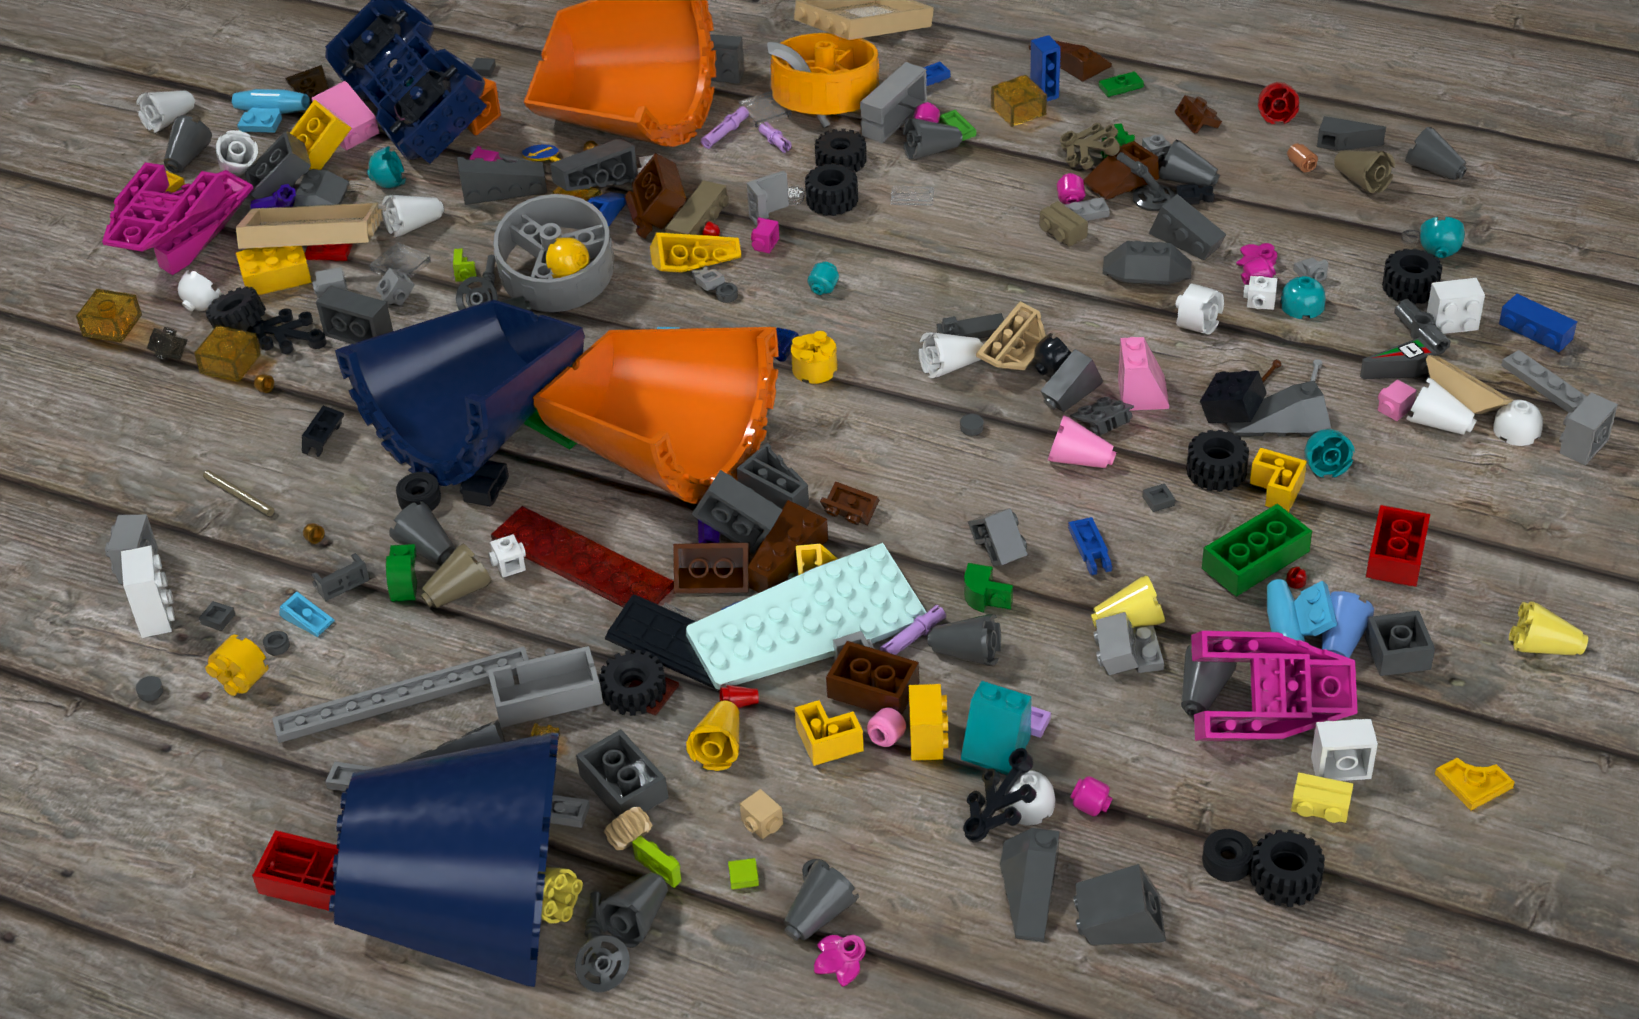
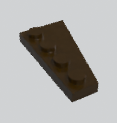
M322 65L285 78L287 84L294 92L308 95L310 100L309 106L312 103V97L329 89Z

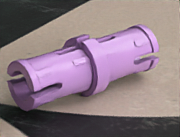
M764 122V124L762 123L759 126V132L768 139L771 145L777 146L783 153L791 149L792 143L782 135L780 130L773 128L768 122Z

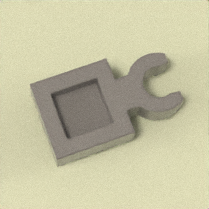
M707 266L701 267L702 270H691L696 284L706 291L715 290L720 284L725 283L724 275L714 268L708 270Z

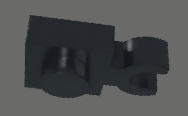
M1198 184L1176 186V194L1190 205L1199 204L1200 200L1214 202L1213 186H1204L1203 188H1198Z

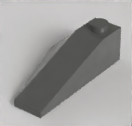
M1030 828L1004 841L1000 869L1003 875L1004 888L1009 902L1016 939L1044 942L1059 854L1060 831Z

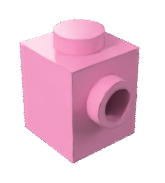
M1397 379L1379 393L1378 411L1398 421L1411 410L1415 402L1417 390Z

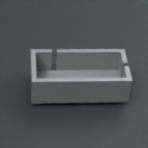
M905 62L861 101L862 136L883 143L907 119L914 115L915 108L918 105L927 103L925 68Z
M589 646L515 663L519 679L518 685L514 684L511 665L487 670L501 728L603 704L600 682Z

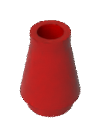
M726 685V687L720 688V701H730L738 708L758 704L759 702L757 688L751 689L733 685Z

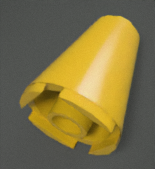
M730 701L718 702L691 731L686 742V749L694 762L696 760L703 764V768L707 770L720 771L728 769L736 761L739 755V709L734 703Z

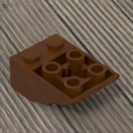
M1135 141L1119 146L1120 151L1114 156L1108 155L1083 180L1084 185L1106 200L1122 193L1130 192L1142 185H1148L1142 177L1131 172V168L1117 160V155L1122 152L1134 161H1140L1148 167V171L1155 180L1159 179L1158 156Z

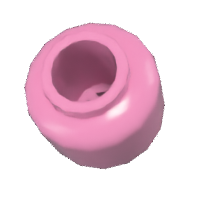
M883 708L869 720L867 725L870 739L882 747L892 746L904 735L906 730L904 717L892 708Z

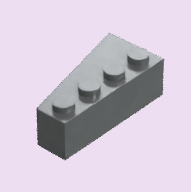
M621 137L550 163L553 183L566 191L588 189L592 186L606 187V185L610 184L624 185V183H632L637 177L635 146Z

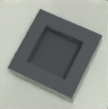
M476 58L472 68L481 76L491 77L496 66L495 59Z
M1165 483L1143 490L1142 497L1152 512L1175 506V497Z
M212 601L199 617L201 625L222 631L235 616L234 607Z

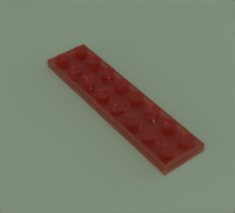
M521 506L491 534L492 541L514 534L517 542H522L526 552L524 558L623 608L633 594L659 604L674 589L673 580L524 506Z

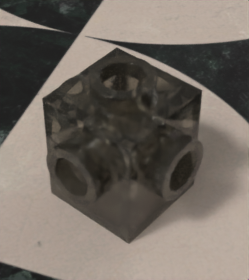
M164 326L163 330L154 328L146 349L155 352L154 356L163 360L168 358L181 360L188 339L177 335V330Z

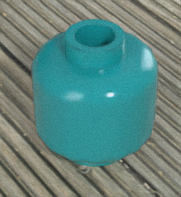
M825 261L815 264L807 279L812 292L817 295L830 294L839 280L837 268L832 263Z

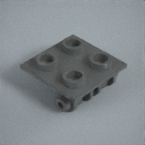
M1102 397L1093 405L1080 407L1078 412L1071 414L1070 417L1090 423L1089 431L1097 436H1101L1113 430V428L1116 429L1130 422V419L1133 417L1130 409L1134 408V405L1117 401L1110 397Z

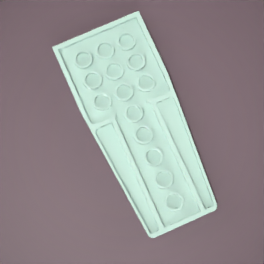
M881 543L813 568L696 621L686 627V637L714 687L720 690L721 687H726V685H739L833 657L835 653L833 640L862 631L866 640L870 639L872 644L899 634L910 626L917 616H922L927 612L887 548Z

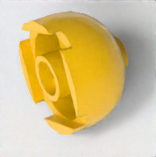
M557 238L555 243L550 244L548 247L546 264L547 268H551L553 278L572 275L584 269L590 263L588 249L575 238Z

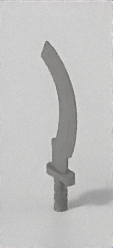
M777 42L767 43L770 55L782 58L795 70L811 72L805 60L792 48ZM817 115L823 128L831 125L826 115Z

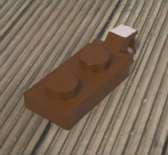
M628 191L625 199L632 221L637 225L636 232L638 236L646 239L647 235L652 232L653 225L641 219L635 194Z

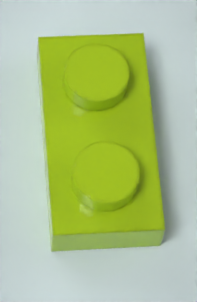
M639 836L632 842L635 860L651 872L662 876L665 882L673 888L681 882L680 864L673 856H667L654 842H648L642 836Z

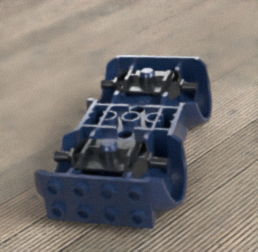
M371 0L325 46V58L342 82L346 81L363 102L371 100L378 108L377 122L404 158L409 161L422 157L431 164L487 107L480 98L484 91L485 80L471 66L448 50L442 49L437 51L429 42L434 32V24L413 5L405 0ZM396 59L397 63L390 68V63ZM413 78L412 84L406 87V82Z

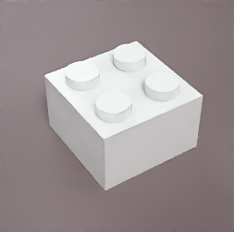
M1477 278L1433 282L1427 312L1433 315V324L1443 334L1478 330L1485 294Z
M1371 719L1316 722L1311 754L1315 776L1338 781L1372 778L1378 743Z

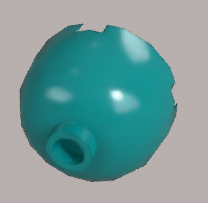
M390 146L373 153L368 163L369 169L367 170L369 179L385 189L401 186L406 181V177L402 179L401 175L402 172H405L402 162L395 150L392 152L389 150Z
M1438 217L1426 220L1420 227L1421 245L1427 253H1432L1435 257H1449L1456 254L1463 246L1465 238L1464 225L1458 219L1445 217V220H1438Z
M1307 276L1296 277L1289 280L1282 289L1281 308L1287 315L1297 319H1302L1303 316L1310 315V318H1315L1325 309L1326 294L1323 286L1316 279Z
M1324 429L1314 433L1308 439L1304 449V457L1313 473L1319 477L1332 474L1333 478L1345 473L1352 465L1353 452L1355 453V448L1351 440L1340 431Z

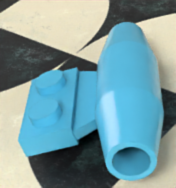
M254 89L237 92L232 96L233 107L247 111L244 112L237 125L239 131L275 133L282 120L281 114L307 110L310 104L307 94L280 89Z
M1276 579L1268 583L1267 614L1271 632H1279L1283 636L1305 642L1304 636H1317L1337 626L1329 588L1323 580L1301 591L1296 600L1285 580Z

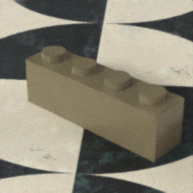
M703 180L667 225L665 232L702 235L707 222H713L714 219H717L721 210L728 204L729 196L727 195L726 186Z

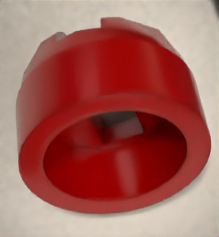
M708 221L702 235L719 236V226Z
M1297 566L1289 569L1286 576L1288 586L1294 589L1304 587L1307 581L1306 571Z

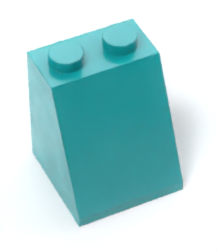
M981 681L971 699L961 760L987 769L992 768L996 772L1008 775L1012 769V766L1009 764V756L1018 748L1025 749L1031 738L1032 696Z

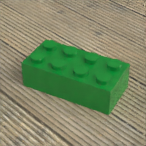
M1276 504L1203 547L1201 569L1237 597L1309 553L1312 530L1279 504Z

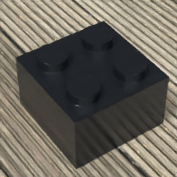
M1222 371L1215 374L1203 394L1200 404L1208 423L1251 422L1267 392L1259 371Z

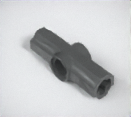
M1408 299L1400 301L1398 306L1395 307L1394 313L1411 330L1410 336L1412 339L1421 337L1437 352V355L1444 353L1450 347L1451 341L1433 324L1434 317L1432 314L1420 311Z

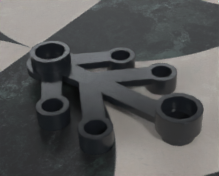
M288 308L280 310L279 316L256 321L253 327L249 326L248 330H246L250 337L259 340L262 350L273 348L272 337L266 336V334L274 335L283 354H289L294 350L292 341L286 339V337L307 340L312 349H320L327 344L325 334L320 329H313L310 332L293 330L301 326L311 325L313 318L310 312H302L298 316L299 319L292 321L293 314L291 309ZM282 322L286 323L277 327L274 326Z
M1018 748L1011 753L1009 764L1012 766V769L998 790L996 785L1000 782L1001 777L994 769L990 768L982 775V781L985 783L986 799L979 791H973L968 795L967 803L970 805V817L964 823L963 830L965 837L970 842L983 840L989 830L1002 824L1017 825L1022 815L1015 807H1008L1003 813L992 816L996 811L1020 800L1030 803L1036 798L1037 792L1029 784H1024L1018 790L1009 793L1021 773H1026L1033 767V757L1026 749ZM985 802H986L987 806H986V808L984 809V811L981 813V808L984 806V804H985Z

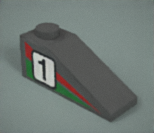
M1419 337L1364 358L1362 360L1360 377L1362 379L1415 378L1429 373L1426 358L1428 355L1436 356L1437 352Z

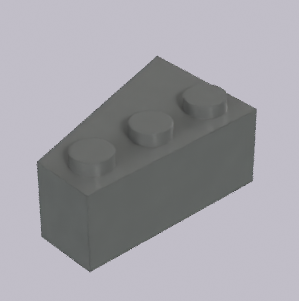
M1178 194L1161 206L1148 233L1202 260L1207 259L1219 249L1226 236V233Z
M768 442L737 468V479L740 483L753 489L757 494L773 502L779 508L783 509L788 500L804 508L809 506L808 484L792 468L786 466L783 458L780 455L777 456L771 450Z

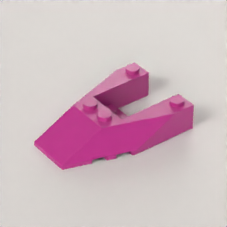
M145 162L114 200L115 207L110 213L111 220L105 230L102 240L103 245L145 251L169 242L216 208L226 195L221 174L201 171L182 196L165 194L164 192L170 185L164 165Z
M227 170L217 173L221 174L226 195L216 208L169 242L153 247L159 267L174 275L190 265L232 218L253 190L252 184ZM188 183L181 186L182 190L173 193L166 191L164 193L182 196L191 184Z
M1200 631L1191 635L1192 661L1250 662L1252 712L1203 711L1194 714L1195 741L1279 740L1316 728V722L1336 721L1358 713L1355 660L1326 649L1316 648L1307 642L1283 636L1279 632Z

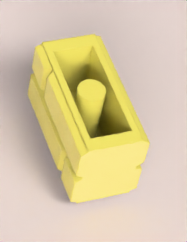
M1298 772L1291 812H1296L1304 817L1315 816L1325 818L1332 823H1346L1353 783Z

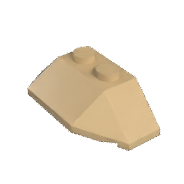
M1020 301L976 353V357L1000 369L1025 370L1034 360L1036 345L1046 336L1040 311Z
M1427 356L1426 362L1430 378L1473 413L1484 414L1513 401V399L1454 366L1440 356Z

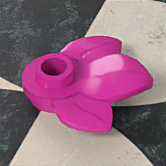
M1263 243L1259 246L1248 244L1240 248V252L1244 257L1238 260L1236 264L1244 266L1245 263L1263 257L1265 260L1269 259L1272 265H1275L1278 255L1272 244Z
M830 935L817 943L822 953L819 954L815 961V974L836 972L837 979L842 987L852 982L860 972L859 961L863 959L866 952V945L862 938L857 935H848L844 938L838 935ZM855 945L853 950L847 951L850 946Z

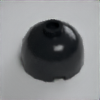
M1052 333L1045 336L1036 345L1034 350V359L1037 363L1034 365L1035 369L1041 376L1046 374L1049 378L1055 374L1071 354L1068 347L1058 337L1055 339L1051 338Z

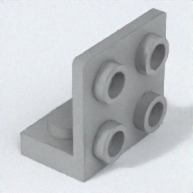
M785 171L747 182L749 217L756 226L758 217L768 219L770 212L788 207V184Z

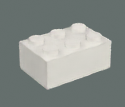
M151 545L121 551L123 587L141 637L145 638L172 632L171 621H175L173 607L169 604H173L171 589L166 590L168 586L165 572H160L162 564L159 554L154 555Z

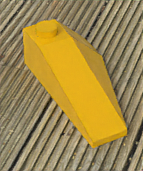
M656 232L650 245L652 265L659 271L685 272L703 266L738 259L742 256L739 238Z

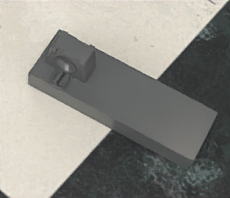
M1002 313L958 321L953 316L943 318L942 323L936 324L937 333L981 339L991 337L1004 321Z

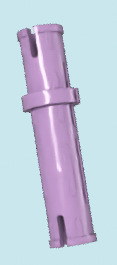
M741 106L734 113L728 114L722 123L701 138L702 145L710 149L731 130L737 129L739 124L749 117L748 110Z
M935 605L924 615L917 616L910 626L882 645L880 651L897 655L922 635H927L933 626L945 619V611L942 607L939 608V605Z

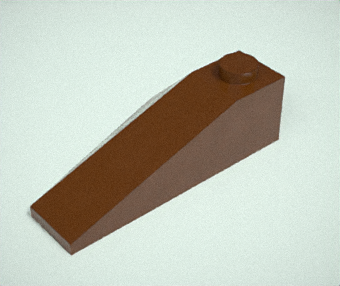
M1055 41L1061 47L1060 68L1082 82L1112 67L1111 62L1085 46Z

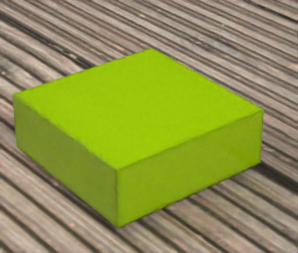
M756 858L728 861L731 890L759 886Z

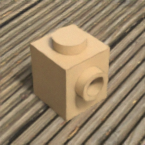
M761 789L740 803L741 821L744 822L748 831L751 833L755 832L761 839L777 832L783 825L782 807Z

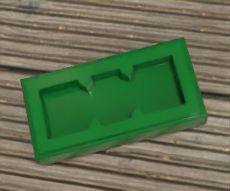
M1135 71L1099 81V88L1107 97L1144 87V81Z

